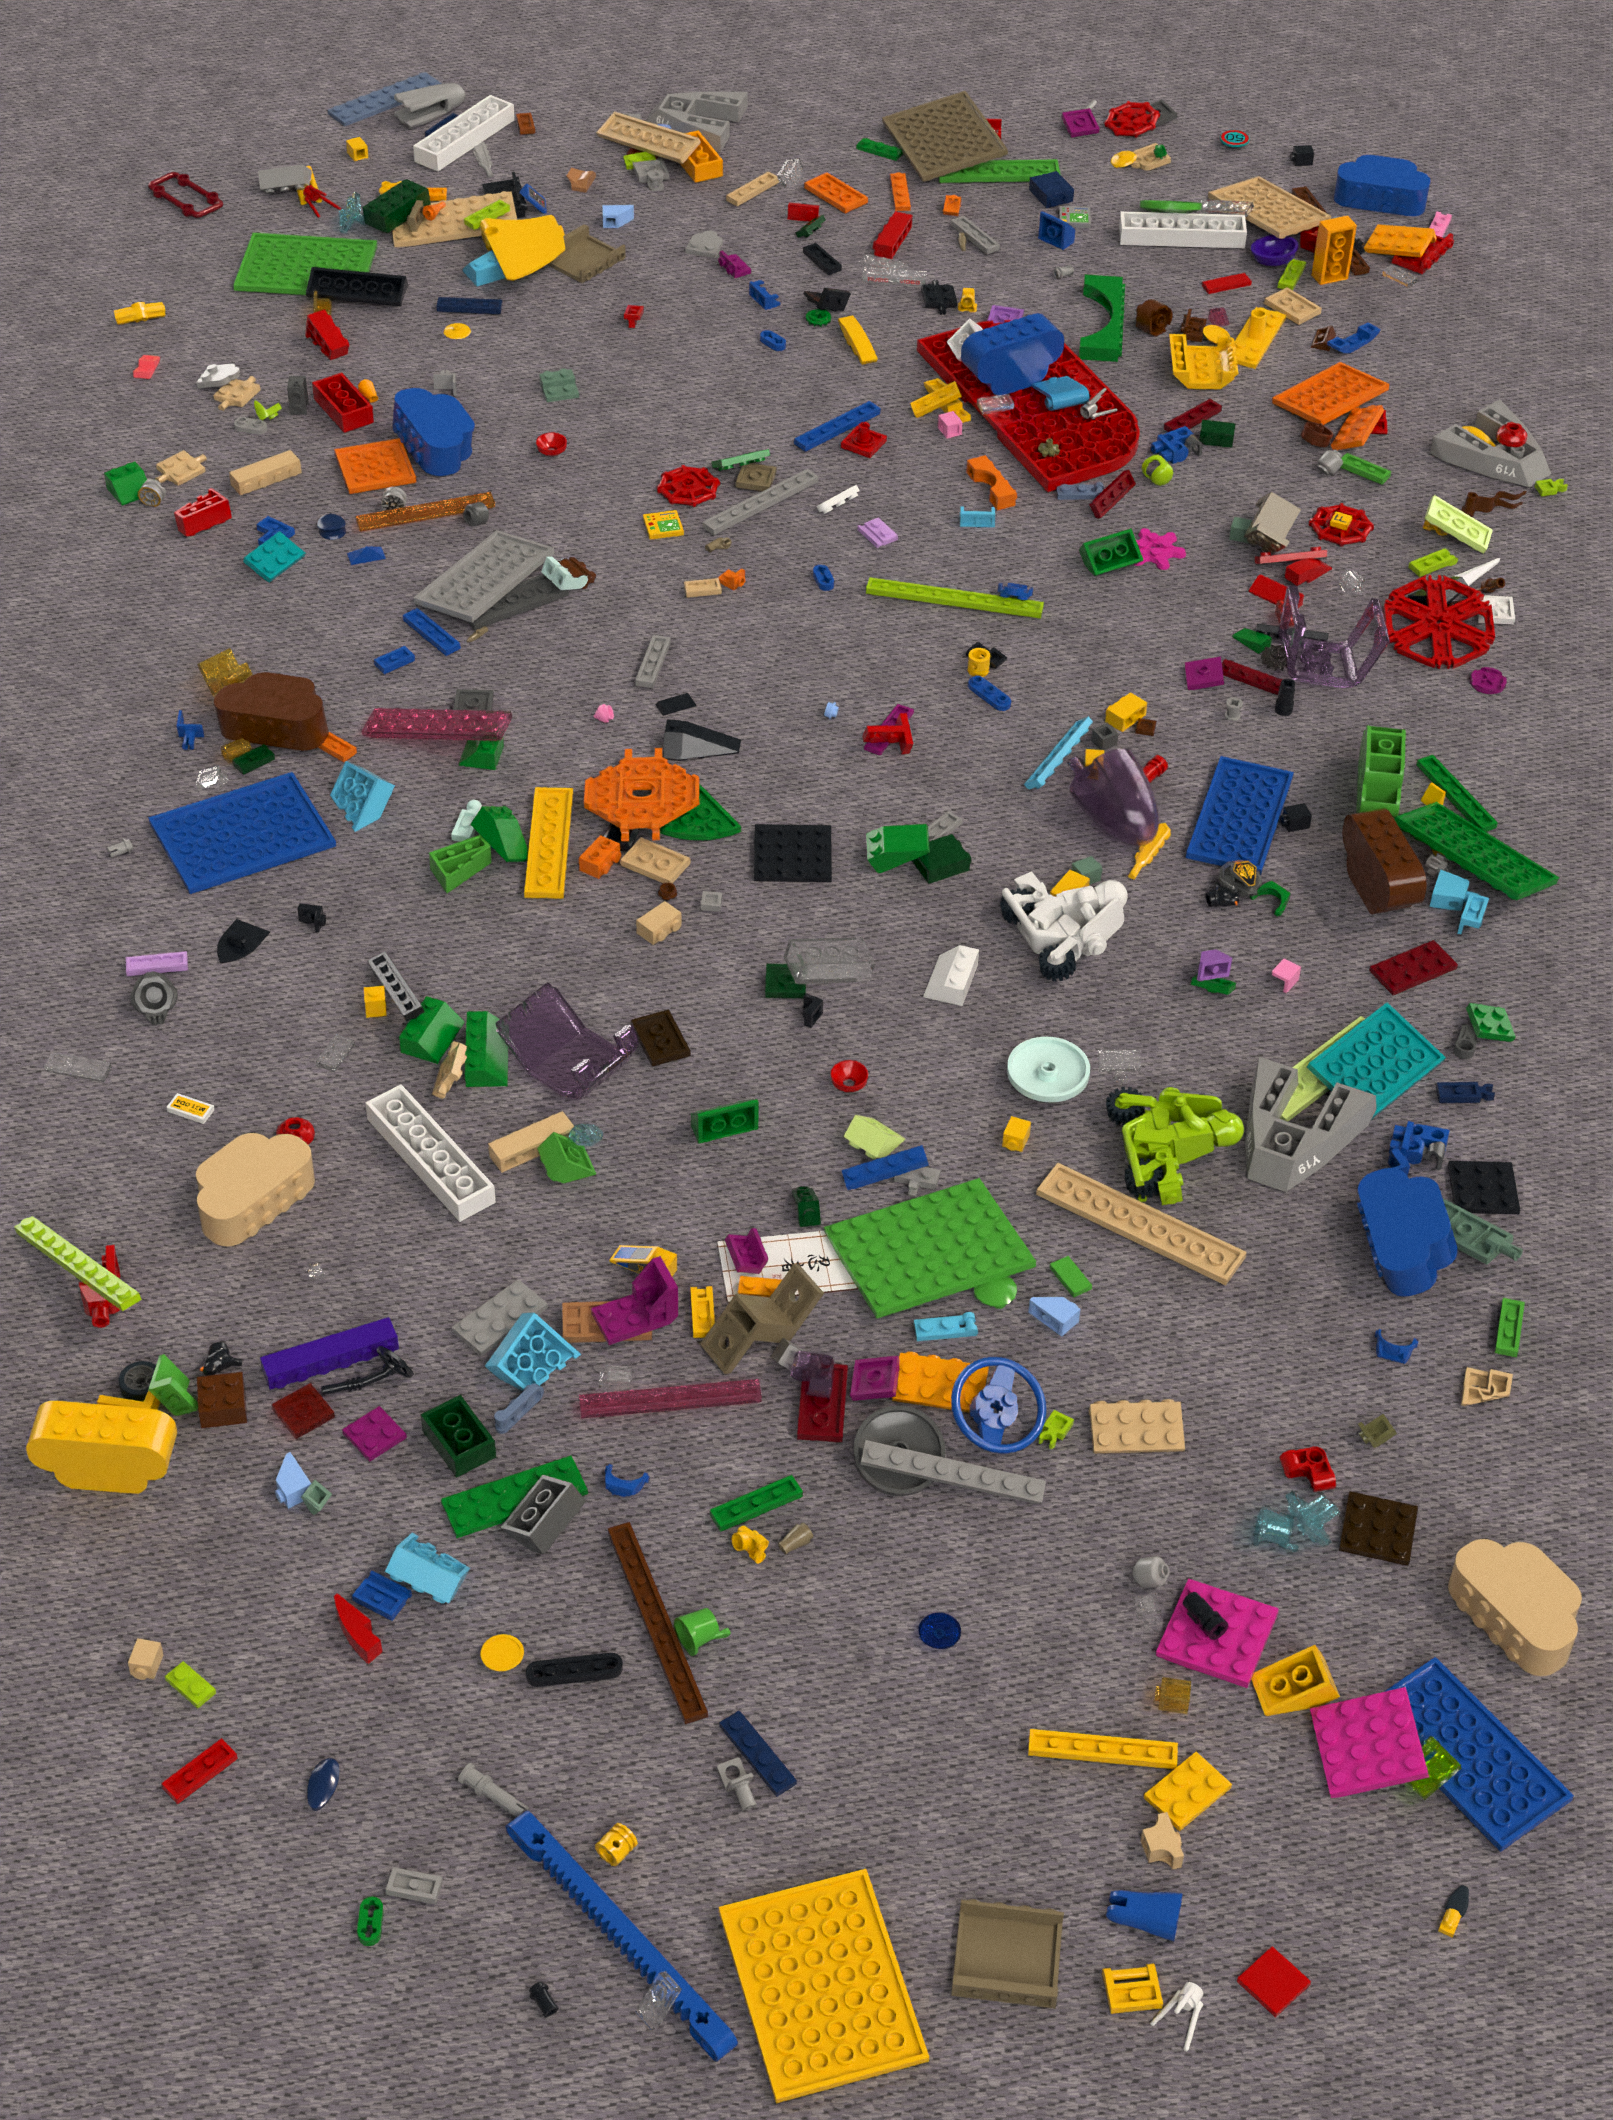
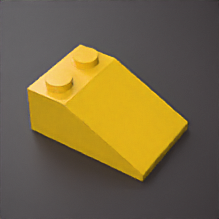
M1316 1645L1254 1672L1251 1679L1265 1716L1319 1707L1340 1697L1326 1660Z

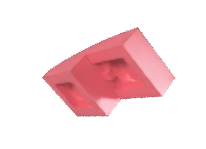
M143 355L139 359V366L133 371V377L150 379L159 364L160 356Z

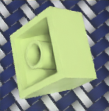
M860 1115L854 1116L844 1135L850 1141L849 1144L856 1149H864L866 1151L865 1155L874 1160L888 1156L906 1139L874 1118Z

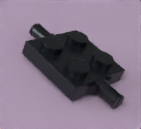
M934 279L932 284H922L921 292L925 308L939 309L940 315L942 313L945 315L947 308H957L958 303L953 285H939L937 279Z

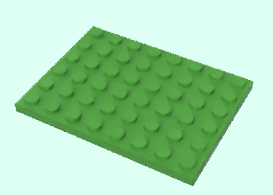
M252 233L233 285L234 291L306 295L312 267L369 272L378 246L377 240Z
M980 1178L824 1227L826 1236L876 1319L1036 1267V1260Z

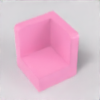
M1283 959L1274 968L1272 975L1285 981L1283 992L1287 993L1299 980L1301 967Z

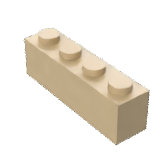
M289 450L231 471L229 475L231 486L241 496L296 476L302 472L300 460Z
M563 1111L488 1143L489 1157L502 1173L540 1156L537 1148L553 1132L576 1140L575 1126Z

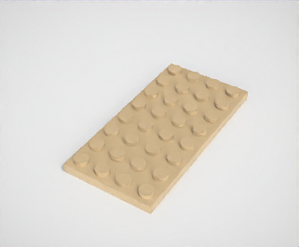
M1260 176L1208 192L1209 199L1218 202L1222 201L1220 203L1223 204L1220 205L1237 215H1245V219L1250 221V223L1259 226V228L1266 230L1279 239H1283L1291 234H1298L1304 230H1311L1313 227L1319 226L1320 221L1331 219V215ZM1237 202H1240V203H1241V202H1244L1245 205H1242V204H1241V205H1238V204L1235 205V204H1236Z
M503 191L497 194L471 196L462 199L456 198L449 201L442 200L446 203V206L440 210L432 221L423 217L417 232L410 230V225H408L407 221L393 229L394 246H416L482 236L481 229H471L464 224V218L499 199L510 205V211L496 219L517 220L512 192Z

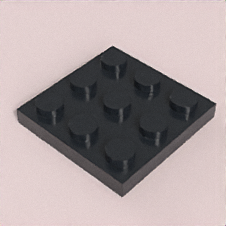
M1448 1162L1455 1205L1470 1213L1520 1214L1512 1162Z

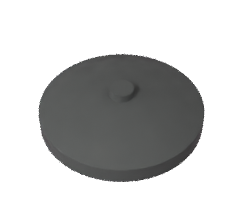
M889 1406L869 1415L859 1427L853 1446L854 1462L861 1477L875 1490L892 1496H908L919 1493L928 1488L934 1481L861 1465L866 1440L945 1458L944 1438L936 1423L925 1413L908 1406Z

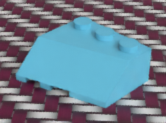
M493 250L470 262L462 269L476 286L505 278Z
M345 761L330 796L339 809L345 810L347 813L345 818L347 821L352 820L354 823L352 828L356 832L381 817L395 785L360 766Z
M522 1313L485 1367L499 1379L523 1391L527 1385L533 1383L540 1386L549 1379V1374L556 1368L561 1370L566 1366L565 1362L571 1357L576 1359L581 1354L537 1314Z
M411 1533L396 1546L385 1572L390 1574V1578L395 1581H405L411 1584V1588L417 1592L424 1593L425 1591L433 1595L432 1598L437 1602L450 1603L470 1568L448 1554H436L437 1550L434 1545L417 1542L416 1540L419 1536Z

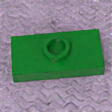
M1198 974L1191 981V985L1205 988L1211 993L1219 992L1229 995L1236 988L1235 982L1223 978L1198 981Z

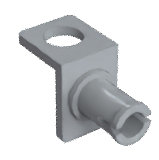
M442 370L440 374L433 375L434 389H453L454 396H456V373H450L449 370H446V373H444L445 371Z
M737 1757L719 1764L717 1770L727 1792L735 1791L742 1811L755 1807L757 1803L749 1788V1784L754 1776L752 1773L746 1774L740 1758ZM730 1766L736 1767L739 1770V1777L733 1780L727 1778L725 1774L726 1769Z

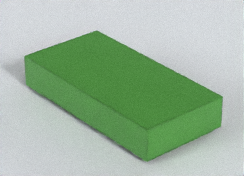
M1069 1256L1050 1264L1051 1271L1073 1298L1092 1290V1284Z

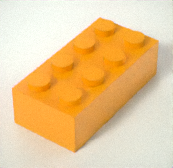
M700 131L685 133L698 137L701 141L683 164L680 163L692 180L696 183L722 177L723 160Z
M1349 216L1319 222L1311 275L1320 285L1347 280L1349 277L1357 225Z

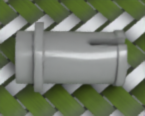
M1072 265L1058 266L1053 270V275L1056 279H1062L1064 276L1074 274Z
M122 839L123 842L108 846V852L116 850L109 854L111 859L127 852L130 854V851L133 850L131 841L129 839Z

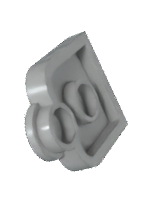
M715 231L694 234L685 249V253L716 258L723 245V240L717 236Z
M235 364L209 365L196 382L198 389L226 385L231 380H235L240 376V369Z

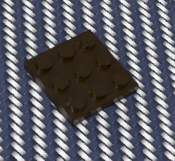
M1349 1491L1339 1551L1409 1566L1418 1506Z

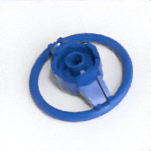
M1002 1357L982 1358L966 1366L958 1375L953 1385L951 1407L954 1419L962 1433L981 1449L1001 1454L1017 1452L1031 1445L1041 1433L1047 1413L1045 1396L1036 1378L1019 1363ZM996 1366L987 1386L973 1398L970 1404V1416H973L974 1421L978 1425L980 1434L978 1436L966 1423L960 1405L961 1390L965 1381L972 1373L983 1367ZM1016 1372L1027 1381L1034 1392L1037 1401V1419L1030 1433L1022 1440L1012 1444H1001L1004 1430L1015 1421L1018 1415L1017 1396L1012 1392L1014 1374ZM991 1406L996 1408L997 1413H994V1409Z

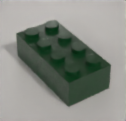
M408 179L401 181L362 207L365 224L382 232L389 233L407 221V217L410 215L411 209L417 200L423 201V206L431 205L428 188Z

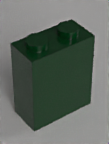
M953 834L929 841L930 853L911 860L928 884L970 871V863L972 861L970 854L964 850L961 842Z

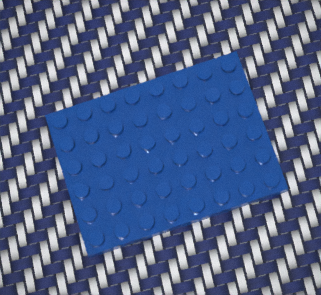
M293 772L148 817L149 824L189 894L336 847V840Z

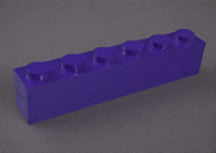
M387 1317L260 1357L261 1367L269 1389H280L293 1382H303L312 1376L325 1375L331 1370L347 1368L360 1361H369L373 1357L379 1356L377 1353L379 1346L394 1352L399 1349L398 1336L390 1318Z

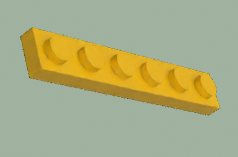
M1030 1729L1028 1756L1175 1769L1177 1767L1178 1743L1037 1729Z

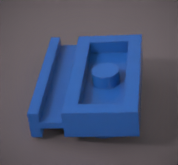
M371 1571L370 1576L367 1579L365 1578L353 1593L352 1599L354 1602L393 1621L406 1604L407 1599L412 1597V1592L396 1582Z

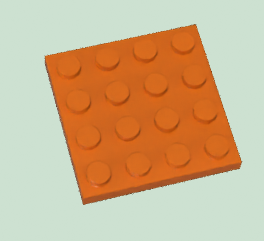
M400 438L334 449L349 494L417 483L414 470Z

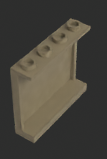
M583 224L563 236L565 251L547 265L580 283H584L607 268L612 267L617 262L626 258L625 245L614 248L590 236L589 226Z
M976 1899L961 1900L951 1996L1056 2009L1064 1912L1051 1908L1044 1910L1034 1909L1026 1905L1010 1906L1001 1902L985 1903Z

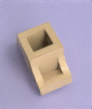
M1160 1813L1157 1815L1155 1826L1142 1830L1141 1844L1148 1863L1162 1861L1167 1863L1171 1869L1181 1868L1184 1854L1181 1849L1180 1834L1178 1831H1174L1168 1813Z

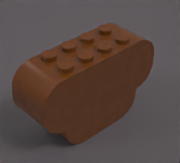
M269 672L257 673L248 677L244 683H234L223 687L214 698V706L221 734L229 740L306 751L322 745L329 734L323 701L316 695L314 683L308 678Z
M1386 808L1347 815L1342 829L1343 843L1348 854L1347 872L1369 913L1373 915L1405 909L1422 903L1427 888L1425 871L1391 813Z

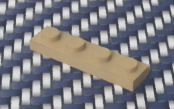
M766 172L726 195V201L739 206L778 184L779 177Z

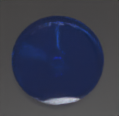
M932 1613L922 1619L918 1627V1633L921 1640L929 1647L946 1649L959 1641L961 1627L959 1622L949 1614Z

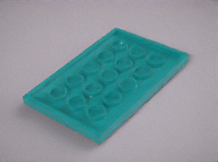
M1386 1002L1313 1059L1306 1068L1331 1091L1336 1083H1340L1376 1095V1111L1372 1117L1373 1119L1443 1063L1446 1057Z

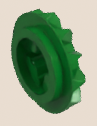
M814 309L806 314V321L809 325L813 324L814 327L816 325L820 327L822 325L827 326L828 323H831V314L826 310Z

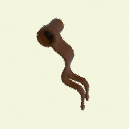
M1499 491L1492 498L1478 496L1475 492H1469L1461 511L1473 517L1475 511L1489 513L1496 506L1515 509L1522 505L1523 502L1511 504L1499 498L1517 500L1525 495L1527 491L1517 495Z
M1501 577L1485 579L1481 583V588L1476 590L1483 591L1484 593L1494 592L1496 589L1505 586V580ZM1462 600L1450 602L1447 605V607H1450L1452 604H1456Z

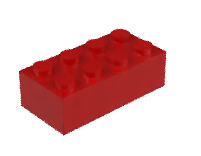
M343 373L312 382L314 400L344 433L374 423L373 406Z

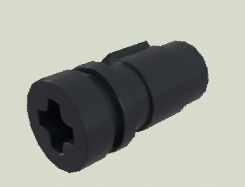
M1283 679L1279 687L1275 712L1280 716H1289L1293 712L1296 684L1292 679Z
M1192 1592L1185 1597L1183 1606L1188 1610V1616L1196 1624H1200V1628L1211 1640L1218 1639L1225 1634L1228 1629V1623L1217 1611H1213V1608L1204 1598H1201L1197 1592Z

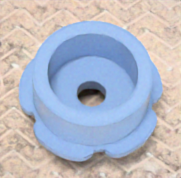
M828 702L825 709V717L829 719L832 717L836 718L839 709L836 706V702Z

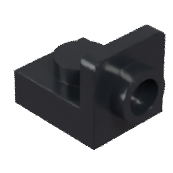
M299 903L297 908L299 922L306 924L314 923L315 932H320L321 926L326 924L323 906Z
M806 993L803 997L804 1025L812 1028L823 1014V1000Z

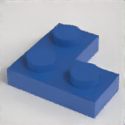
M270 516L256 524L257 530L264 533L258 539L259 545L279 531L287 538L295 534L293 527Z

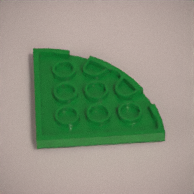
M701 785L699 788V805L660 828L661 834L685 840H714L741 832V825Z

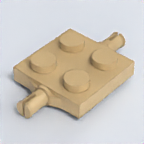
M250 376L245 381L231 380L213 395L214 400L222 402L218 406L219 410L224 411L228 406L243 407L260 391V385L254 383L256 381L255 377Z
M183 450L156 464L157 470L162 475L156 477L155 480L160 483L168 480L179 486L204 473L205 467L200 463L206 461L207 458L204 454L194 458Z
M455 1041L451 1043L448 1056L440 1065L432 1095L441 1099L445 1098L446 1092L450 1090L453 1082H457L462 1075V1070L460 1069L467 1058L465 1055L467 1046Z

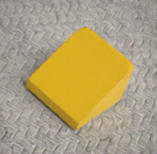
M1430 783L1421 798V802L1425 805L1434 802L1443 805L1446 792L1434 783Z

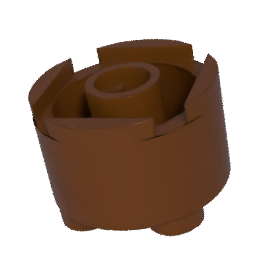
M1154 299L1145 301L1143 304L1138 305L1136 309V327L1156 337L1167 331L1165 328L1172 322L1173 314L1171 308Z

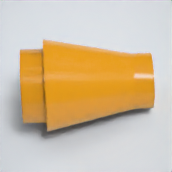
M364 379L358 384V391L370 403L378 401L379 398L372 381Z

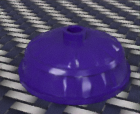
M1269 235L1257 239L1251 245V252L1255 260L1265 266L1287 264L1293 260L1298 250L1297 240L1290 236L1279 239L1274 235Z

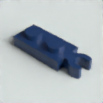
M1437 1082L1436 1084L1439 1103H1480L1481 1098L1492 1101L1495 1097V1092H1492L1493 1084H1484L1483 1086H1479L1478 1082Z

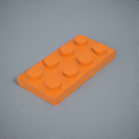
M827 172L804 183L806 190L845 214L868 203L867 196Z
M1371 405L1366 408L1358 407L1351 410L1331 444L1332 450L1364 446L1384 412L1383 406Z

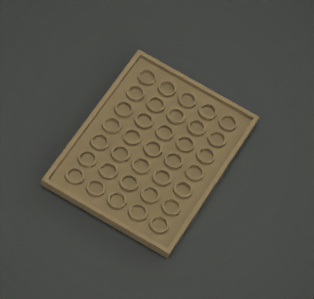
M966 91L882 117L883 124L923 182L952 172H958L961 169L973 167L995 158H1001L1008 154L1007 147Z

